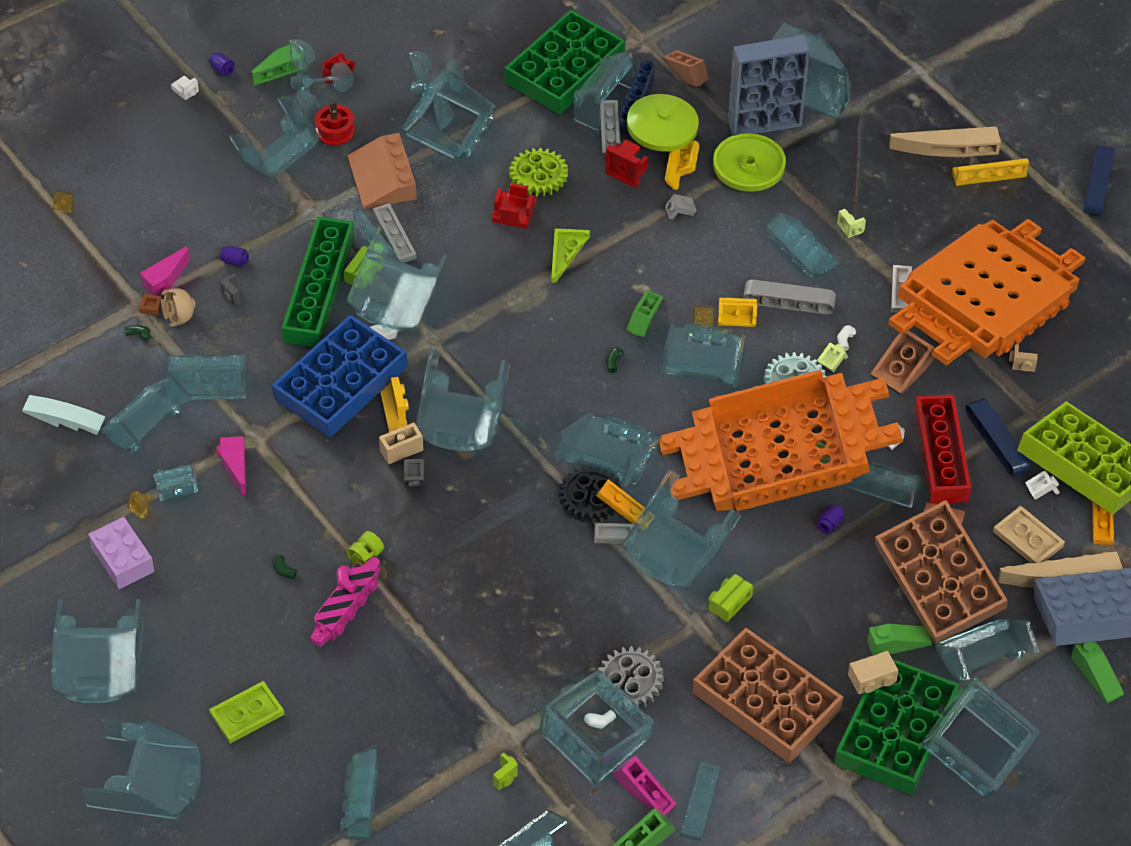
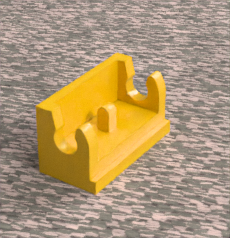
M719 298L718 326L756 327L757 299Z

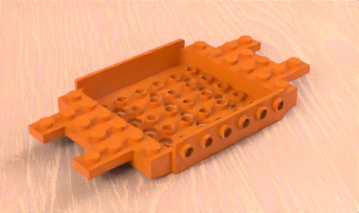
M1029 219L1011 231L994 220L983 225L978 224L909 273L907 280L900 285L897 295L908 305L889 318L888 325L901 334L916 326L940 344L933 350L932 356L946 366L970 348L984 358L996 351L997 356H1000L1004 352H1009L1012 346L1019 344L1025 336L1031 335L1037 327H1042L1049 318H1054L1061 309L1064 310L1069 305L1070 294L1077 290L1080 278L1071 272L1085 262L1086 257L1072 248L1059 256L1034 239L1041 234L1042 228ZM987 248H993L996 251L992 252L989 251ZM1002 258H1008L1011 261L1006 262ZM964 264H972L974 268H967ZM1016 267L1024 269L1025 272L1018 271ZM979 274H986L988 278H981ZM1031 278H1037L1040 281L1035 282ZM941 281H949L951 284L944 285ZM993 284H995V285L1001 284V285L1003 286V288H1001V289L996 288V287H994ZM955 291H963L965 295H958ZM1008 294H1009V295L1015 294V295L1018 296V298H1016V299L1010 298V297L1008 296ZM970 301H972V302L978 301V302L980 303V305H978V306L972 305V304L970 303ZM985 311H986V312H991V311H992L995 315H994V316H989V315H987V314L985 313Z
M818 370L709 399L710 407L692 411L695 427L658 436L662 456L681 451L687 477L668 482L673 501L711 492L716 512L732 509L741 511L850 483L853 478L869 473L870 469L865 452L903 442L898 422L878 427L872 407V401L890 397L885 378L846 387L842 373L823 377L822 371ZM815 411L818 413V416L816 418H809L808 414ZM774 421L781 423L778 428H771L770 424ZM816 426L823 428L820 433H813L812 429ZM736 431L743 432V435L739 438L732 436ZM778 436L785 438L782 443L774 442V439ZM820 441L827 443L824 448L816 447V444ZM739 446L747 447V450L743 453L736 451ZM782 451L789 453L786 458L778 457V454ZM828 456L831 458V461L823 464L820 462L821 458ZM743 461H749L751 463V465L747 468L740 467V464ZM786 466L793 468L792 472L788 474L783 473L782 469ZM748 476L755 478L752 483L744 482V479Z

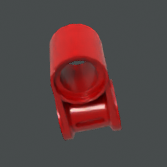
M342 52L337 53L332 58L323 62V81L335 83L354 70L355 62L348 60Z

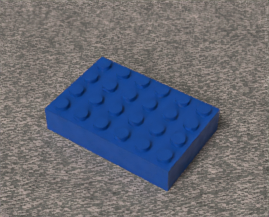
M349 315L271 385L274 400L331 438L391 382V378L397 377L408 367L407 352L352 315Z

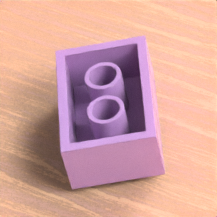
M125 517L88 534L91 549L118 589L155 572L152 557Z

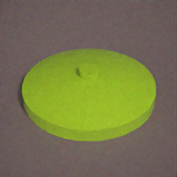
M667 94L648 95L637 100L628 111L627 129L631 137L640 145L652 150L674 151L690 144L698 132L699 119L696 111L689 103L676 96Z
M751 133L738 134L725 139L716 148L713 159L714 171L723 183L731 188L748 192L761 191L774 186L783 177L786 166L785 154L775 141L768 137Z

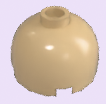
M172 288L164 290L162 295H165L164 299L161 300V309L165 320L169 318L172 322L169 325L172 327L185 324L193 315L195 309L194 299L182 289Z

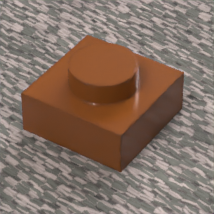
M143 294L139 307L140 313L158 315L162 296Z

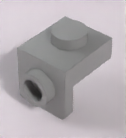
M674 194L665 205L669 219H674L678 213L694 216L697 212L692 198Z

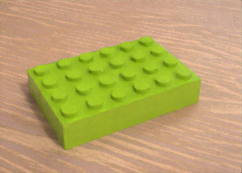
M1067 401L1023 433L1017 449L1019 452L1086 496L1089 500L1098 504L1104 510L1113 515L1131 501V444Z

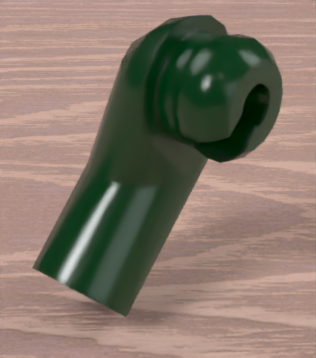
M142 325L124 327L126 336L140 334L142 340L151 337L149 327Z
M619 347L612 348L605 358L609 373L617 372L615 361L616 359H621V356L623 357L624 355L623 350L619 349Z
M283 555L275 556L272 560L275 572L278 575L295 579L297 569L287 567Z

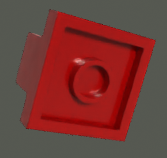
M624 140L622 144L609 145L606 148L605 174L637 188L640 184V177L648 169V157L644 156L642 159L635 157L640 151V146L628 140Z
M510 183L509 192L498 189L494 199L492 222L527 229L537 203V198H534V195L529 197L528 187Z

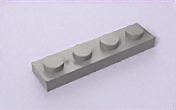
M600 100L602 158L606 157V148L609 145L620 144L618 100Z
M390 203L373 208V214L398 263L402 264L417 259L416 252Z

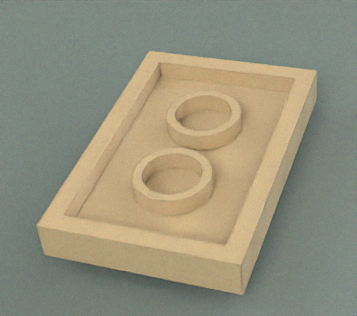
M1022 506L1018 507L993 528V532L1030 563L1048 560L1063 548L1065 541Z

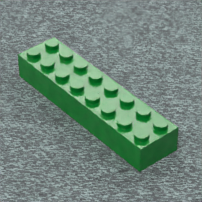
M317 217L281 328L283 343L315 347L323 340L355 237L353 221Z

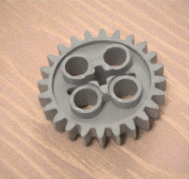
M631 646L629 651L626 652L625 648L622 647V653L614 650V657L608 654V662L602 660L603 667H598L599 675H597V681L599 682L597 685L598 689H601V696H605L606 702L611 700L613 707L619 703L620 710H622L624 705H627L628 711L631 710L632 705H635V708L639 710V704L642 703L643 706L647 707L646 701L654 702L652 695L659 696L658 689H663L661 683L664 682L663 668H660V661H656L655 655L649 657L648 650L642 653L641 647H639L635 652ZM626 664H631L630 667H623ZM643 673L649 674L646 677L640 676ZM614 680H620L619 683H612ZM632 689L638 690V691L635 692V693H630V692H629V691L632 690Z

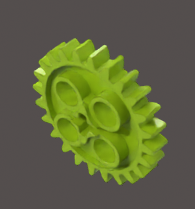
M532 148V152H529L526 149L525 154L519 153V157H514V161H511V167H509L510 180H512L513 184L527 186L529 196L532 193H535L536 197H538L539 193L545 196V192L552 195V190L558 192L559 187H563V183L567 182L568 165L565 164V159H561V155L556 156V151L549 153L548 148L545 152L542 151V148H539L538 151Z

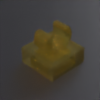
M56 190L54 192L53 209L71 213L74 205V193Z
M694 306V326H713V306Z
M137 490L131 492L128 508L142 519L147 516L148 509L151 507L149 503L153 497L148 493L142 495Z

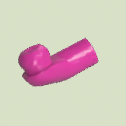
M340 566L337 570V583L350 593H354L358 585L349 580L350 567Z

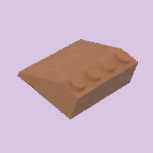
M399 133L381 136L347 155L363 210L388 203L395 204L417 199L416 183Z

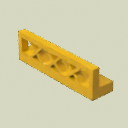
M1027 158L954 167L952 174L956 186L1023 178L1027 176L1029 160Z

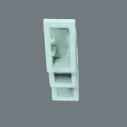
M29 395L22 412L58 427L59 424H62L75 431L81 428L95 435L98 434L105 419V416L79 406Z

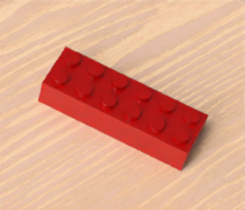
M916 396L913 411L929 503L939 504L945 500L948 503L969 502L971 483L955 396Z

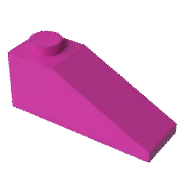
M187 246L140 273L142 286L151 295L160 296L164 290L171 289L190 261Z
M244 436L220 438V446H217V457H221L222 466L240 493L246 495Z
M636 755L625 760L612 773L629 793L651 810L655 808L666 815L677 804Z

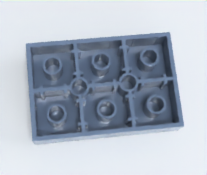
M804 35L733 47L728 125L733 136L744 133L758 134L802 126L810 52Z
M1131 568L1043 577L1034 580V601L1055 646L1131 637Z

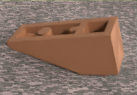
M678 50L663 56V60L685 83L697 87L709 80L704 60Z

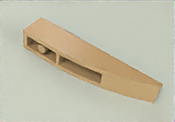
M997 127L894 133L890 135L889 148L928 156L970 157L999 155L1001 141Z
M1117 551L1103 552L1095 555H1083L1074 558L1066 557L1060 560H1046L1039 563L1006 566L1000 568L998 582L1034 588V580L1043 577L1123 569Z

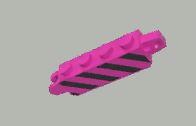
M372 557L365 565L356 564L351 568L349 580L358 585L354 593H350L338 585L314 616L315 630L310 637L313 644L322 647L329 639L334 641L338 635L340 636L346 624L354 619L359 607L364 606L369 594L377 589V577L381 572L380 560L378 558Z

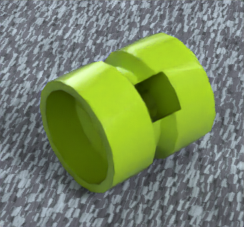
M366 531L358 539V542H354L346 552L353 564L365 565L370 558L377 557L384 550V545L377 535Z

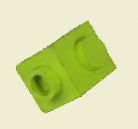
M504 752L500 754V765L502 768L493 774V786L498 790H501L504 786H509L514 778L518 776L516 760L511 756L508 757Z

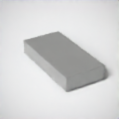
M595 523L594 543L634 544V524Z

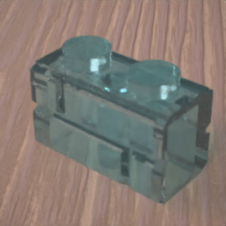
M182 464L170 470L162 469L153 474L160 501L198 492L197 480L192 464Z

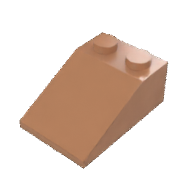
M909 330L904 334L899 333L870 374L877 379L885 378L886 385L903 394L934 360L935 357L932 356V352L935 347Z

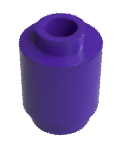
M216 52L209 59L211 67L223 76L233 73L235 63L224 54Z
M224 246L220 253V260L224 261L225 264L243 267L249 261V254L243 248Z
M829 505L818 519L817 527L825 534L834 532L845 518L843 509L838 505Z

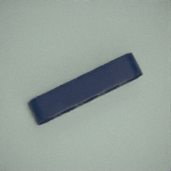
M650 61L640 63L621 109L619 130L622 133L629 134L627 115L630 107L637 100L648 96L654 82L655 65Z
M1101 145L1096 146L1083 213L1098 216L1102 214L1115 148Z
M985 398L965 406L968 418L1011 477L1031 469L1029 459L1017 450L1019 444Z

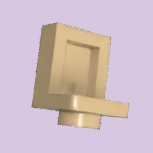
M1015 344L1014 350H1010L1009 353L1012 370L1035 372L1038 354L1018 352L1019 344Z

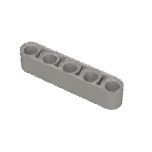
M748 280L745 283L743 299H757V306L831 314L835 307L836 293L829 289Z

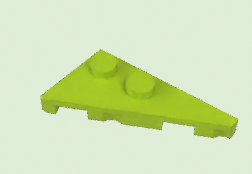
M555 229L552 283L558 281L590 238V230Z

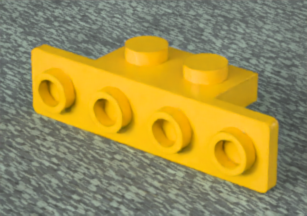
M696 140L681 149L670 151L665 181L674 190L678 189L681 176L695 171L700 145Z
M393 377L391 382L380 392L389 432L407 426L406 410H409L407 399H403V395H405L404 384H400L399 377Z

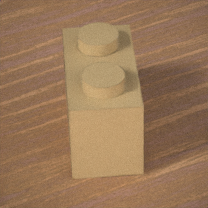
M411 423L380 436V452L388 465L423 451V436L415 423Z
M888 651L850 663L848 676L858 694L870 693L876 688L890 686L897 681L898 669Z

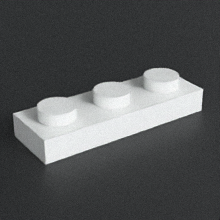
M893 265L891 312L898 313L908 305L897 295L900 285L907 280L909 273L912 272V266Z

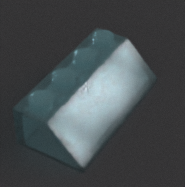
M778 212L765 228L770 233L769 237L781 245L780 248L785 253L792 256L791 260L797 265H801L803 267L802 271L809 277L815 276L820 278L842 265L796 217Z
M246 354L169 356V400L246 398Z
M867 459L870 472L853 478L850 483L841 485L912 508L924 476Z
M372 745L353 754L352 763H348L347 775H350V781L345 783V794H348L347 799L343 800L342 811L345 812V818H341L340 831H344V839L370 841L379 772L377 745Z

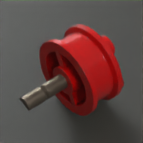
M336 100L330 103V105L321 108L315 115L316 136L323 144L341 145L348 143L354 136V115L349 108L338 105Z

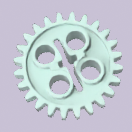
M793 352L792 356L786 353L785 358L779 355L778 361L772 359V364H768L767 369H765L764 383L769 384L774 381L818 370L822 371L823 377L827 376H825V370H822V364L816 365V359L810 361V356L803 358V353H801L798 357Z

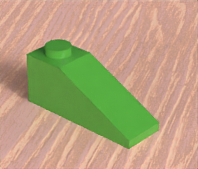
M291 44L277 49L253 69V85L255 86L303 70L302 57L296 46Z
M646 290L633 311L626 330L635 336L644 337L664 297Z
M885 624L869 628L867 642L872 655L888 651L889 654L932 645L930 636L924 626Z
M1095 641L1075 644L1071 659L1106 704L1124 696V692L1098 644Z
M654 808L612 846H657L676 829L664 813Z

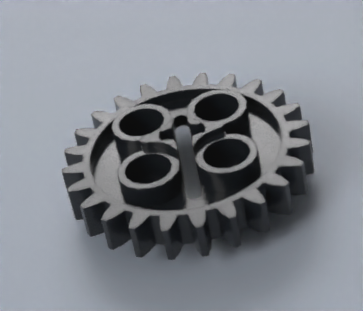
M592 466L589 467V470H585L582 467L581 472L574 469V475L568 473V479L563 478V484H560V504H563V510H568V516L574 513L575 520L578 517H581L582 522L587 518L590 523L595 518L600 522V517L607 520L608 514L614 515V509L596 495L608 479L621 489L622 485L619 484L618 478L614 479L613 473L607 475V469L603 472H600V467L593 470ZM595 481L594 491H592L591 493V487L593 482ZM588 497H590L589 506L586 507V505H587V503H588Z

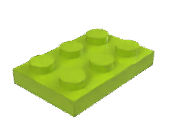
M264 681L209 709L211 717L230 744L285 715L284 709Z

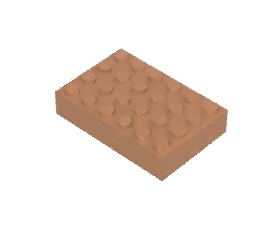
M947 500L875 536L877 549L935 646L1007 608V598Z
M747 628L693 679L692 693L789 764L842 708V695Z

